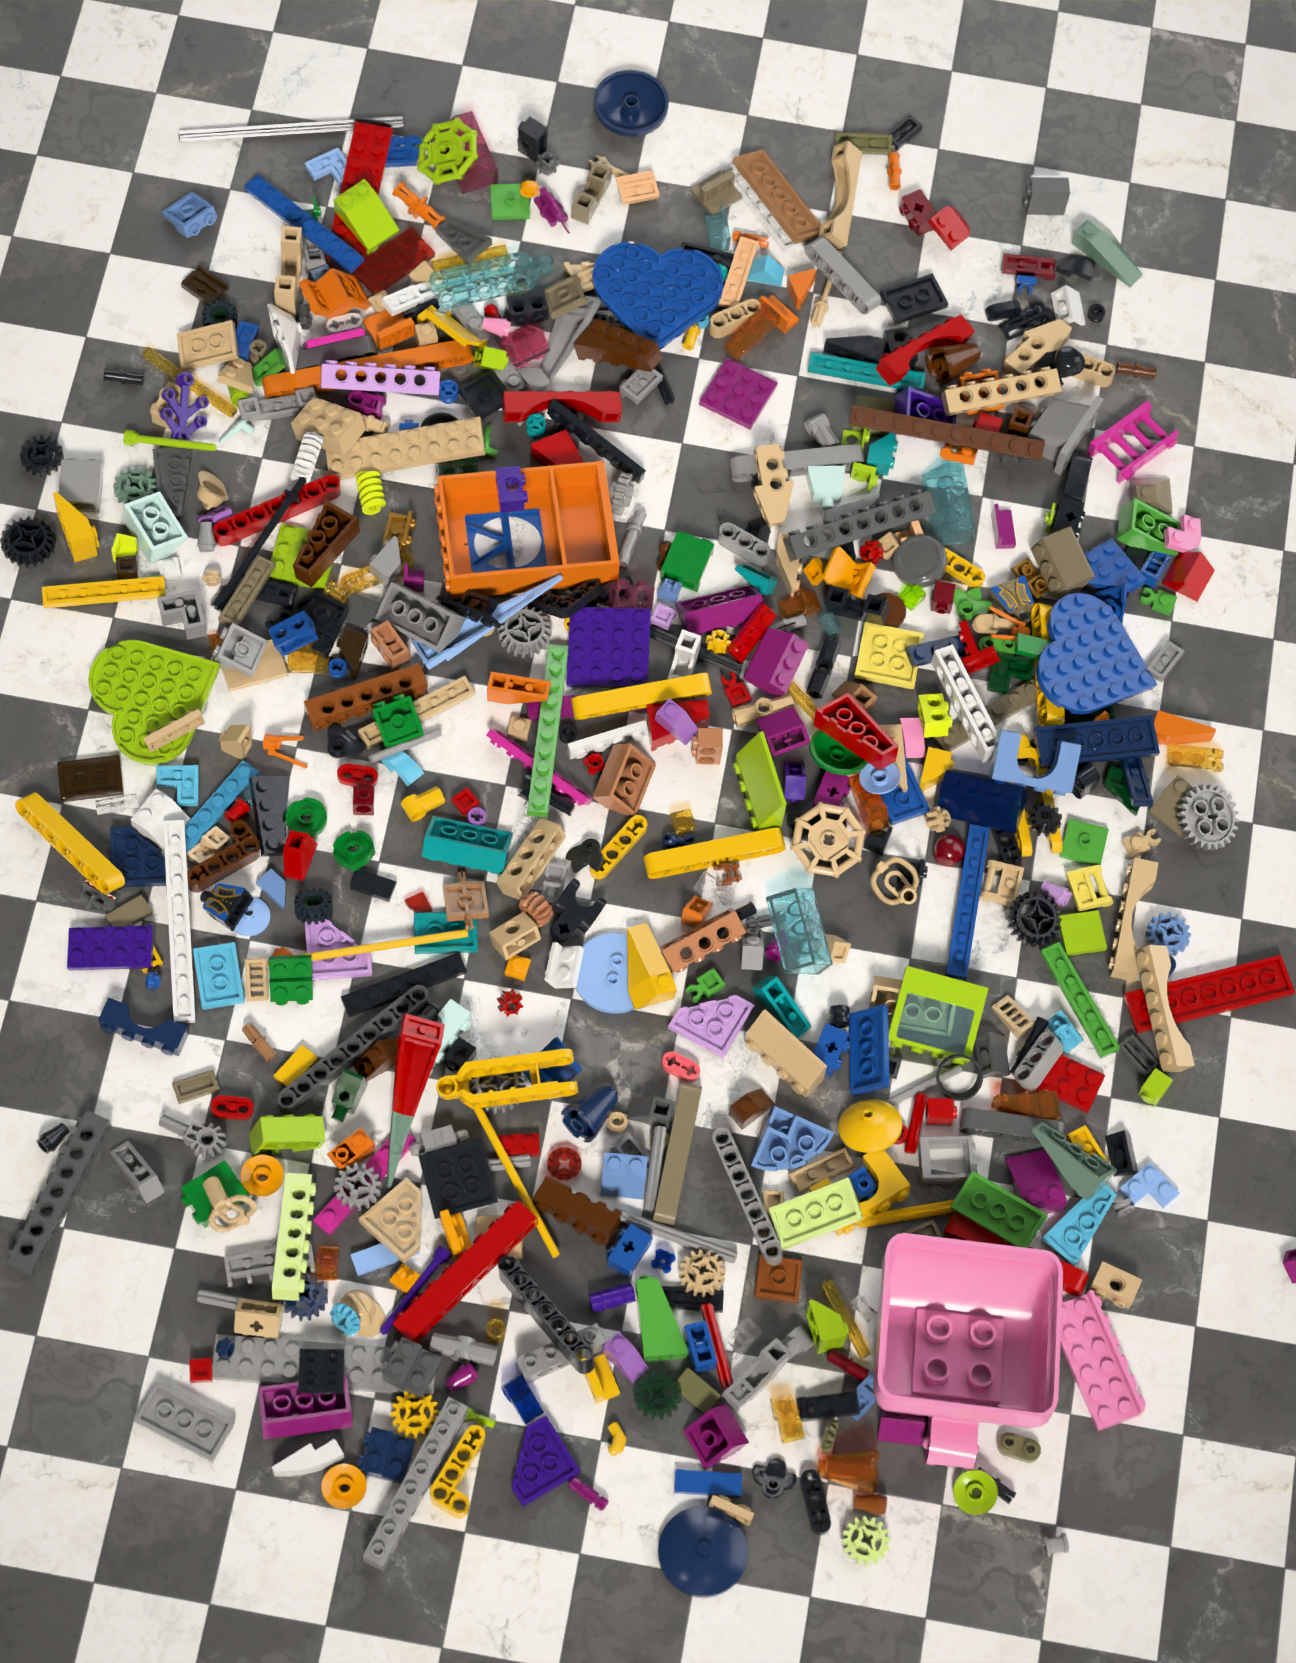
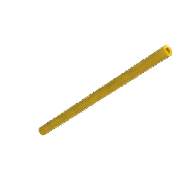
M462 929L300 955H311L312 961L465 938L468 937V931Z
M483 1108L473 1109L522 1202L537 1217L538 1225L536 1228L552 1258H556L560 1255V1252Z

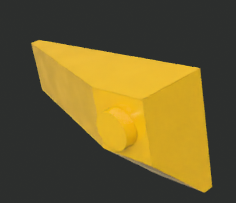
M643 923L627 928L628 994L634 1010L674 999L677 992L676 985L648 924Z

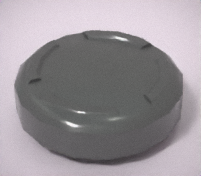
M922 534L909 536L906 540L900 542L899 547L894 550L892 558L895 575L902 583L913 588H925L935 584L936 580L939 581L946 572L948 562L945 548L939 540L930 535Z

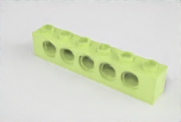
M286 1173L272 1282V1299L299 1301L300 1293H304L305 1279H302V1273L307 1271V1260H304V1254L309 1253L310 1243L309 1240H306L307 1234H311L312 1221L308 1220L309 1215H313L314 1202H311V1196L316 1194V1183H312V1174ZM292 1235H298L299 1237H297V1238H292V1237H290V1236H292ZM291 1254L297 1255L295 1257H288ZM287 1274H294V1276H292V1277H287V1276H285V1275H287Z

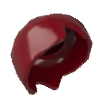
M946 834L936 841L933 846L932 855L940 865L953 867L962 860L966 847L963 841L956 835Z

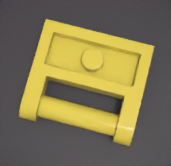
M1101 865L1066 872L1065 876L1078 912L1097 907H1108L1114 903L1112 897L1108 894L1103 880ZM1089 875L1094 876L1101 898L1097 899Z

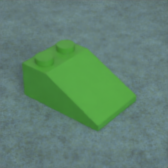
M1134 498L1120 508L1117 540L1131 547L1176 556L1179 553L1178 551L1165 548L1164 530L1168 527L1180 530V522Z

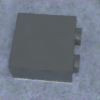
M1031 175L1029 185H1026V195L1023 196V207H1026L1027 215H1064L1070 196L1069 176Z

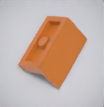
M762 295L760 297L761 313L783 333H787L799 323V318L775 296L771 295L766 298Z

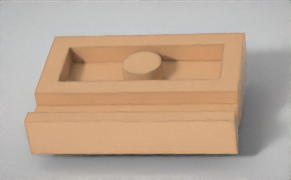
M653 170L616 177L622 206L659 198L660 194Z

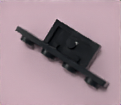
M470 590L466 591L459 603L441 596L436 598L441 605L462 616H467L475 623L480 621L489 628L492 626L501 627V624L492 616L499 604L495 599Z

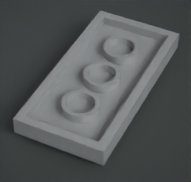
M158 1382L155 1383L134 1419L136 1424L211 1463L215 1461L235 1425L234 1421Z

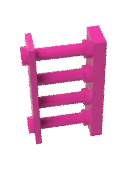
M1148 401L1090 442L1088 453L1092 457L1098 453L1103 454L1120 471L1117 478L1119 484L1124 480L1128 481L1137 470L1167 448H1173L1177 443L1176 439L1179 432L1175 430L1168 435L1150 417L1152 405ZM1145 422L1162 441L1154 446L1136 428L1137 424ZM1126 432L1131 433L1148 451L1140 456L1122 436ZM1111 443H1117L1134 461L1125 466L1108 449V446Z

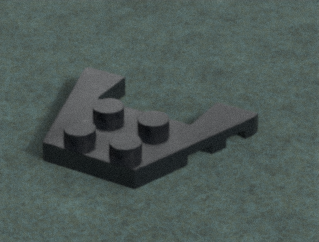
M316 590L297 602L296 607L289 611L284 610L279 613L280 616L273 621L270 619L265 623L266 628L269 629L304 610L313 620L317 633L321 635L311 646V650L313 653L327 659L350 610L348 605Z

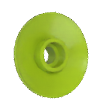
M969 1470L961 1474L956 1480L953 1496L958 1507L965 1513L982 1515L994 1507L998 1498V1488L996 1482L988 1473L981 1470ZM974 1488L980 1489L981 1494L979 1496L973 1494Z

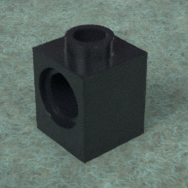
M458 1037L444 1056L446 1068L453 1073L458 1072L465 1062L473 1061L476 1056L477 1047ZM460 1054L465 1058L463 1060H456L454 1056Z

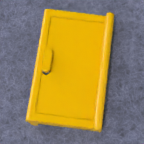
M431 310L427 311L425 317L463 347H466L467 344L479 347L487 346V340L483 339L481 341L451 317L452 313L450 311H447L446 314Z

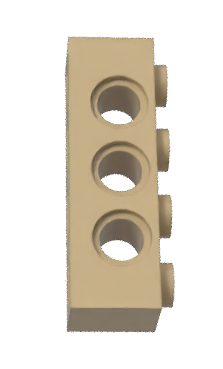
M540 818L532 827L531 832L525 841L521 843L520 848L514 857L511 858L508 866L500 874L496 882L503 894L522 900V897L529 893L566 838L559 824Z

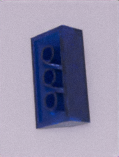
M946 769L940 787L938 806L940 809L945 808L949 812L951 819L1016 834L1028 795L1025 787Z

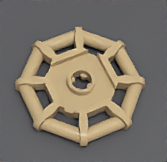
M821 801L794 820L796 823L790 849L796 854L808 874L816 873L839 878L840 874L857 862H861L866 829L862 828L850 811V807L824 804ZM826 812L839 814L840 817L838 820L826 818ZM816 815H820L821 820L813 826L807 823ZM845 818L854 829L853 832L849 833L842 822ZM803 828L809 830L806 843H801ZM827 834V836L832 835L834 837L831 846L823 843L825 840L824 835ZM850 837H856L854 852L848 850ZM808 847L815 857L812 861L806 856L802 850L803 848ZM847 854L850 858L838 866L836 860L842 855ZM818 860L831 861V868L818 866Z

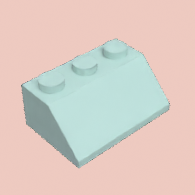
M160 492L124 504L122 519L132 536L137 538L138 546L149 564L168 558L188 540L186 533Z

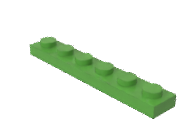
M1060 942L1042 949L1040 952L1042 958L1100 1059L1118 1052L1120 1046Z

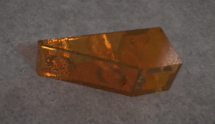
M860 774L851 776L848 784L851 786L850 790L861 819L868 831L872 832L889 827L887 807L880 795L870 793L861 786Z
M1040 1090L1037 1093L1030 1094L1027 1091L1017 1093V1095L1001 1093L993 1097L991 1102L992 1108L1009 1114L1058 1121L1060 1118L1057 1091Z

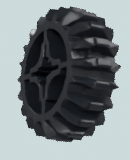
M28 515L23 520L20 516L18 522L12 519V525L6 524V530L2 531L0 539L1 550L5 558L10 559L12 564L17 562L19 567L25 564V567L28 569L29 564H33L36 567L37 562L43 564L44 558H50V553L54 551L55 535L49 524L46 525L44 519L39 521L36 516L31 520ZM19 535V538L15 540L16 543L12 544L14 539ZM42 539H44L42 544L37 548L36 546L40 543Z
M1033 891L1031 894L1025 892L1023 896L1018 895L1016 900L1011 901L1010 905L1012 907L1007 909V912L1011 915L1006 916V920L1011 921L1007 928H1013L1014 931L1011 932V935L1017 934L1016 941L1019 942L1023 939V945L1025 946L1030 943L1031 947H1035L1037 944L1041 947L1045 943H1050L1052 938L1057 936L1056 931L1061 928L1057 923H1060L1062 920L1057 915L1061 911H1055L1054 907L1057 906V903L1051 904V897L1044 899V893L1038 895L1037 891ZM1029 904L1027 913L1021 915L1023 906ZM1047 923L1044 933L1039 934L1041 925Z

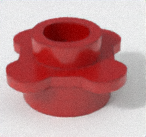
M600 753L591 754L583 759V764L587 766L590 775H595L600 770L603 771L606 764L603 762Z

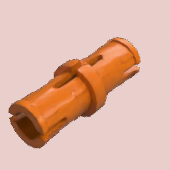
M892 152L888 154L889 167L887 168V175L889 176L890 190L896 191L901 188L900 175L902 174V168L900 167L899 153Z

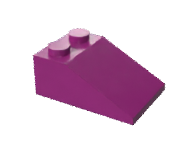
M1046 1150L1005 1158L1015 1196L1046 1214L1064 1210L1067 1199L1061 1180Z

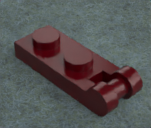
M1003 253L1002 274L1042 277L1046 280H1053L1055 278L1053 268H1055L1056 260L1046 257Z

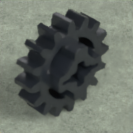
M43 435L40 436V439L34 436L32 442L27 440V446L21 447L20 459L22 467L25 466L26 472L32 471L33 476L37 473H40V477H43L44 473L50 476L51 470L57 472V466H61V459H64L62 446H59L57 440L52 442L51 436L47 439H44Z

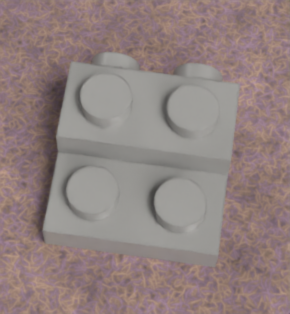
M231 623L228 628H223L219 636L222 641L220 645L216 644L211 655L215 656L213 661L220 663L222 667L229 671L235 669L251 678L256 671L268 641Z

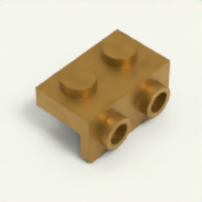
M409 511L408 515L389 513L382 546L387 540L390 541L393 536H396L398 538L399 553H406L407 547L410 548L412 543L410 532L411 530L414 531L416 526L413 511Z

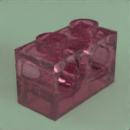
M618 579L617 582L610 583L608 606L613 608L651 609L652 611L655 587L649 586V582L637 581L636 584H630V580ZM621 589H624L625 596L620 599L619 592ZM643 590L644 597L642 600H639L638 594Z

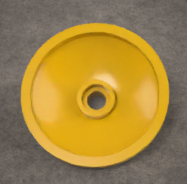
M877 1099L862 1100L852 1104L842 1113L838 1122V1131L841 1140L849 1148L864 1153L878 1152L890 1147L897 1141L902 1132V1118L899 1111L888 1102Z

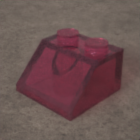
M529 324L509 333L508 337L503 336V338L496 339L502 350L507 351L506 356H508L512 365L518 368L528 365V362L533 359H541L545 356V353L550 352L543 330Z

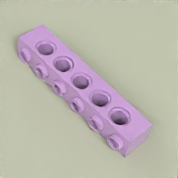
M326 360L325 364H321L319 388L439 395L440 371H435V367H424L423 370H416V366L404 365V369H396V365L384 364V368H378L376 363H365V367L357 366V362H345V365H337V361ZM339 369L344 370L346 373L343 381L337 380L335 376ZM363 371L365 373V380L363 382L356 380V372ZM382 372L385 375L383 383L376 382V373ZM398 373L404 376V382L401 385H398L394 380L395 375ZM418 374L424 378V383L421 386H417L414 383V378Z

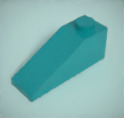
M766 976L752 988L759 1001L769 1013L797 1039L812 1027L777 976Z

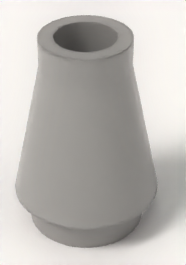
M201 522L197 547H199V552H213L217 544L212 523Z

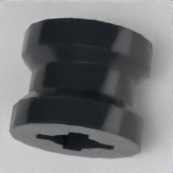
M846 1005L831 1006L829 1008V1014L831 1015L829 1025L836 1028L848 1027L850 1025V1019L848 1018L850 1007Z

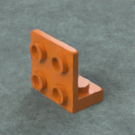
M385 309L362 320L363 325L380 351L415 336L412 318L405 319L402 313L391 316Z

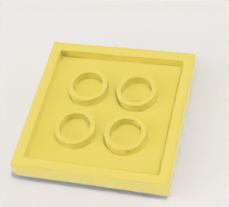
M865 622L854 678L914 690L918 666L911 667L905 649L908 646L921 644L924 633Z

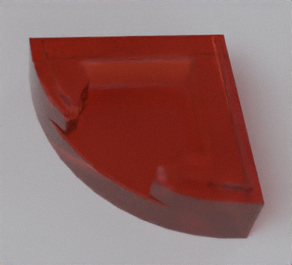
M424 892L404 900L405 905L416 913L432 912V907Z

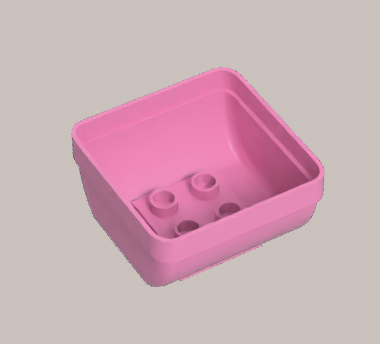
M908 1233L897 1234L889 1241L882 1261L873 1392L877 1404L885 1411L929 1416L926 1438L922 1441V1445L925 1448V1465L934 1466L938 1464L946 1465V1467L950 1468L954 1466L972 1470L976 1454L980 1450L977 1444L979 1422L1035 1428L1045 1425L1050 1420L1057 1406L1059 1393L1063 1284L1062 1264L1054 1253L1040 1249Z

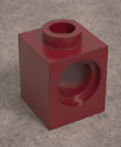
M936 580L930 611H935L938 614L951 613L956 584Z
M353 786V815H374V786Z

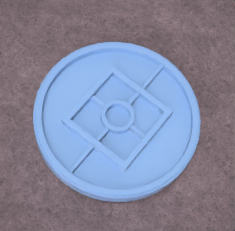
M607 933L594 937L582 946L584 954L577 987L575 988L577 993L589 1006L601 1012L619 1014L634 1010L628 994L627 935Z

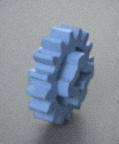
M1161 912L1158 918L1153 916L1151 922L1148 923L1145 936H1148L1146 942L1153 945L1167 946L1169 955L1172 952L1174 956H1177L1178 952L1183 953L1186 948L1185 946L1188 947L1190 943L1189 939L1192 933L1187 932L1190 925L1184 926L1186 919L1179 920V914L1172 917L1170 912L1166 916Z

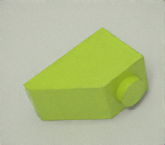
M486 346L475 348L472 367L503 371L508 364L507 351Z

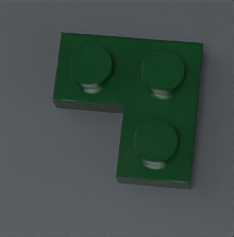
M997 653L1000 662L992 665L987 691L1006 695L1008 694L1011 678L1030 681L1034 660Z

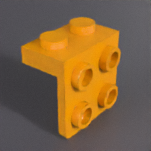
M837 546L833 549L822 577L829 586L849 589L853 596L862 599L876 567L872 562L856 564L840 546Z

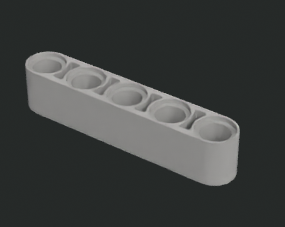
M820 236L805 246L804 250L807 257L861 314L866 315L881 304V298L878 293L826 238Z

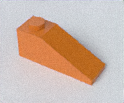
M491 672L487 686V701L502 704L547 701L551 681Z
M1160 710L1157 711L1154 719L1159 745L1169 746L1212 741L1216 732V728Z

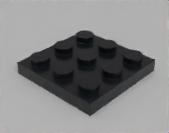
M482 1139L418 1156L435 1219H439L440 1212L447 1209L449 1214L453 1215L498 1203Z

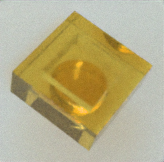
M690 808L670 813V819L676 835L696 830Z

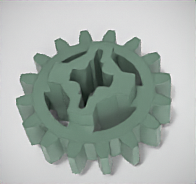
M135 467L134 471L127 468V473L121 471V477L116 476V483H113L114 496L118 498L119 503L124 501V504L157 492L156 479L152 477L151 472L146 474L145 468L141 471L138 470V467Z

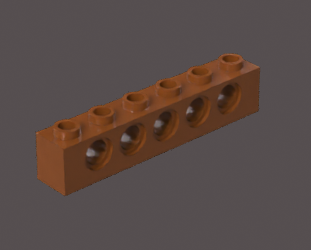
M420 663L305 700L304 711L312 731L316 729L323 730L329 725L344 723L356 716H365L371 709H374L373 704L384 700L386 704L393 702L392 697L403 693L405 697L420 698L428 693V683ZM407 684L409 687L403 688L401 685ZM390 691L389 694H383L381 692ZM364 697L371 698L370 700H363ZM346 703L352 704L349 707L343 706ZM328 709L332 710L331 713H325L324 711Z

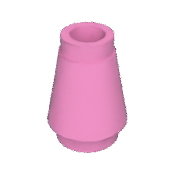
M484 317L482 329L502 338L503 336L508 337L511 322L502 318Z

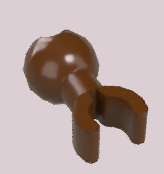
M662 541L659 544L658 550L661 554V559L656 564L658 571H661V566L664 564L672 545L670 541Z

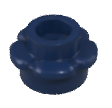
M225 1337L218 1341L216 1353H218L221 1359L231 1358L234 1353L235 1343L229 1340L228 1337Z

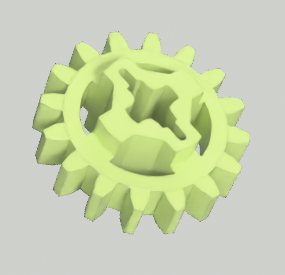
M863 1516L862 1522L855 1518L854 1525L851 1523L847 1524L846 1527L849 1531H843L842 1535L846 1539H843L841 1544L847 1545L843 1552L851 1554L849 1557L850 1561L856 1558V1565L859 1566L861 1561H864L865 1566L868 1567L870 1561L876 1565L878 1557L882 1560L885 1558L883 1552H888L890 1549L885 1544L890 1543L891 1538L885 1537L889 1531L888 1529H881L882 1522L877 1525L875 1524L874 1517L871 1521H867V1517ZM856 1531L857 1539L851 1542V1536ZM863 1537L865 1538V1540H870L869 1545H867L866 1542H861ZM880 1540V1549L876 1552L875 1543ZM857 1551L863 1552V1553H865L866 1555H862V1554L858 1553Z

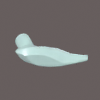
M241 419L220 438L219 443L237 434L241 429L250 435L254 428L247 423L248 420Z

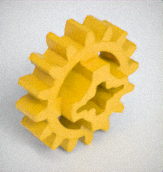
M404 1391V1398L397 1396L398 1404H392V1409L395 1411L391 1412V1418H396L392 1421L393 1426L399 1425L398 1433L405 1431V1437L407 1438L410 1434H413L414 1439H417L419 1433L426 1437V1430H431V1424L435 1423L437 1419L435 1417L439 1415V1410H434L437 1407V1402L431 1403L432 1395L424 1396L421 1399ZM427 1408H429L430 1411L429 1419H427V1416L424 1414ZM401 1409H403V1412L406 1414L403 1417V1420H401L400 1418ZM419 1411V1416L414 1415L411 1417V1412L416 1413Z

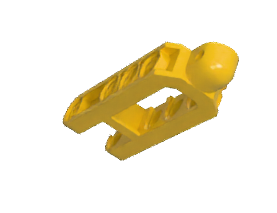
M1020 733L1022 735L1017 759L1028 758V763L1034 767L1036 777L1043 775L1048 771L1047 768H1040L1037 750L1031 747L1029 738L1025 734ZM1006 782L1005 788L1021 857L1032 856V842L1029 827L1031 826L1027 825L1028 812H1025L1021 788L1013 787L1014 783ZM1046 789L1045 793L1039 792V804L1043 801L1045 806H1048L1051 802V808H1055L1052 790ZM1059 828L1054 835L1050 833L1046 838L1050 843L1051 854L1062 853L1063 845Z
M559 1049L465 1062L456 1075L441 1077L436 1084V1090L440 1098L444 1100L460 1099L461 1102L471 1109L572 1096L578 1093L576 1080L575 1082L558 1083V1081L540 1083L538 1069L573 1063V1051L571 1049ZM530 1070L532 1087L517 1089L510 1087V1090L495 1092L489 1090L487 1093L473 1095L469 1092L468 1083L472 1078Z

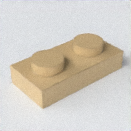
M718 1495V1497L712 1496L709 1507L722 1510L734 1520L750 1526L754 1516L751 1508L743 1504L737 1506L723 1495Z

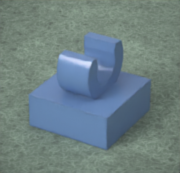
M664 577L657 597L675 603L683 583Z

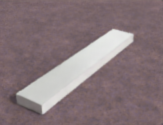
M731 164L723 168L722 173L732 170L735 174L734 186L741 193L743 202L784 255L800 247L801 243L794 244L736 167Z

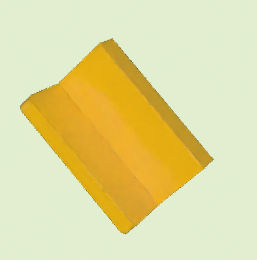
M602 1354L594 1357V1369L590 1373L584 1374L595 1404L619 1396L620 1391L606 1356Z

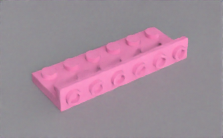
M1092 1289L1086 1295L1062 1303L1060 1346L1097 1431L1141 1416L1145 1411L1146 1403L1143 1396L1138 1394L1135 1377L1132 1374L1130 1375L1127 1369L1128 1361L1125 1355L1120 1353L1118 1338L1110 1330V1320L1102 1312L1101 1299L1098 1295H1095Z

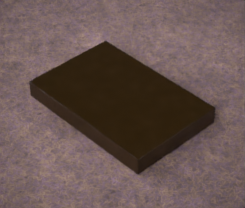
M119 755L57 762L61 802L124 795Z

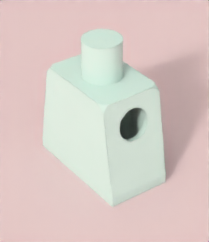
M808 466L806 480L812 502L822 503L823 511L834 508L833 503H839L841 500L845 466Z

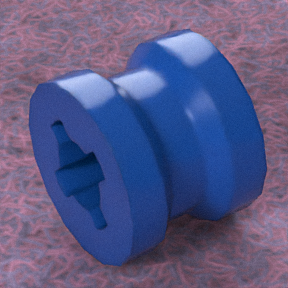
M447 379L439 384V399L441 402L453 404L457 401L458 385L455 381Z

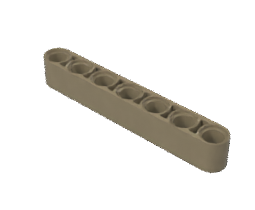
M681 1082L653 1217L655 1222L670 1225L675 1223L702 1086Z

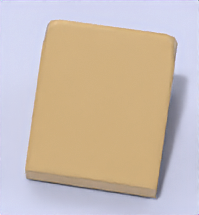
M426 261L421 262L409 274L415 285L425 282L429 285L435 282V272Z

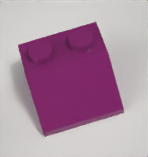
M728 1405L712 1408L683 1431L704 1469H708L734 1455L749 1443Z

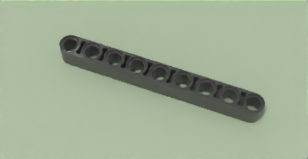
M415 985L284 1088L277 1096L279 1111L285 1115L297 1111L341 1076L344 1069L348 1070L378 1040L387 1039L400 1029L404 1014L416 1016L424 1010L428 1002V990L422 985ZM416 995H422L424 997L422 1000L414 999ZM406 1008L408 1011L406 1013H399L397 1010ZM383 1021H390L391 1025L383 1026L381 1023ZM367 1034L375 1035L373 1039L365 1038ZM351 1047H357L359 1049L356 1052L348 1051V1049ZM334 1060L342 1061V1063L337 1066L332 1064ZM318 1073H324L326 1075L322 1079L315 1077V1075ZM302 1086L309 1087V1090L306 1092H301L298 1089ZM285 1099L293 1101L290 1105L282 1104Z

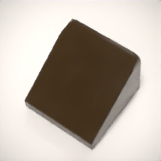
M136 555L115 557L118 580L138 578Z

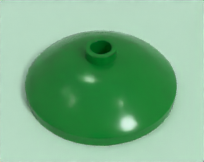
M821 730L816 731L810 740L809 751L811 757L821 768L830 773L838 775L855 774L863 770L868 763Z

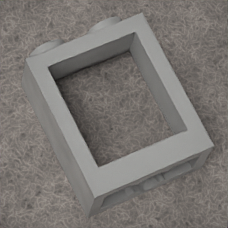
M971 1136L919 1138L917 1147L920 1185L965 1184L972 1171L977 1173V1164H973L976 1147L975 1143L971 1142ZM963 1148L965 1174L931 1175L929 1149Z

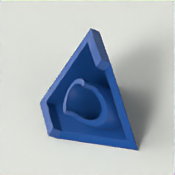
M1126 584L1092 593V596L1109 605L1120 622H1123L1127 598Z

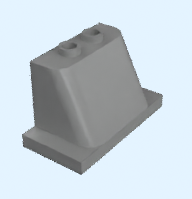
M1098 395L1091 406L1053 398L1047 407L1044 406L1038 415L1040 417L1039 420H1034L1029 428L1031 432L1027 438L1045 441L1043 457L1056 463L1054 469L1056 474L1061 476L1070 462L1074 449L1086 432L1089 433L1098 420L1104 401Z

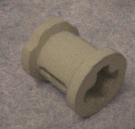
M262 340L252 341L249 347L251 352L250 359L254 364H258L268 355L266 352L267 345Z

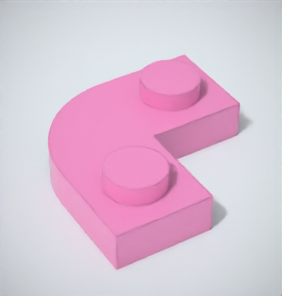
M1183 515L1179 518L1180 530L1171 527L1164 530L1165 548L1182 553L1194 550L1201 542L1200 519Z

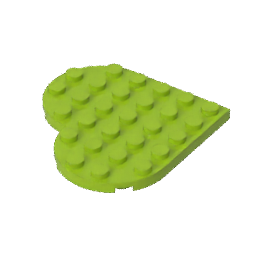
M126 640L119 642V644L109 649H104L96 657L89 671L88 683L97 705L105 712L113 715L112 734L122 754L139 764L159 765L181 755L189 746L196 729L150 753L143 738L147 737L150 732L158 731L165 727L168 722L182 718L189 711L199 709L202 714L221 665L218 662L147 642Z

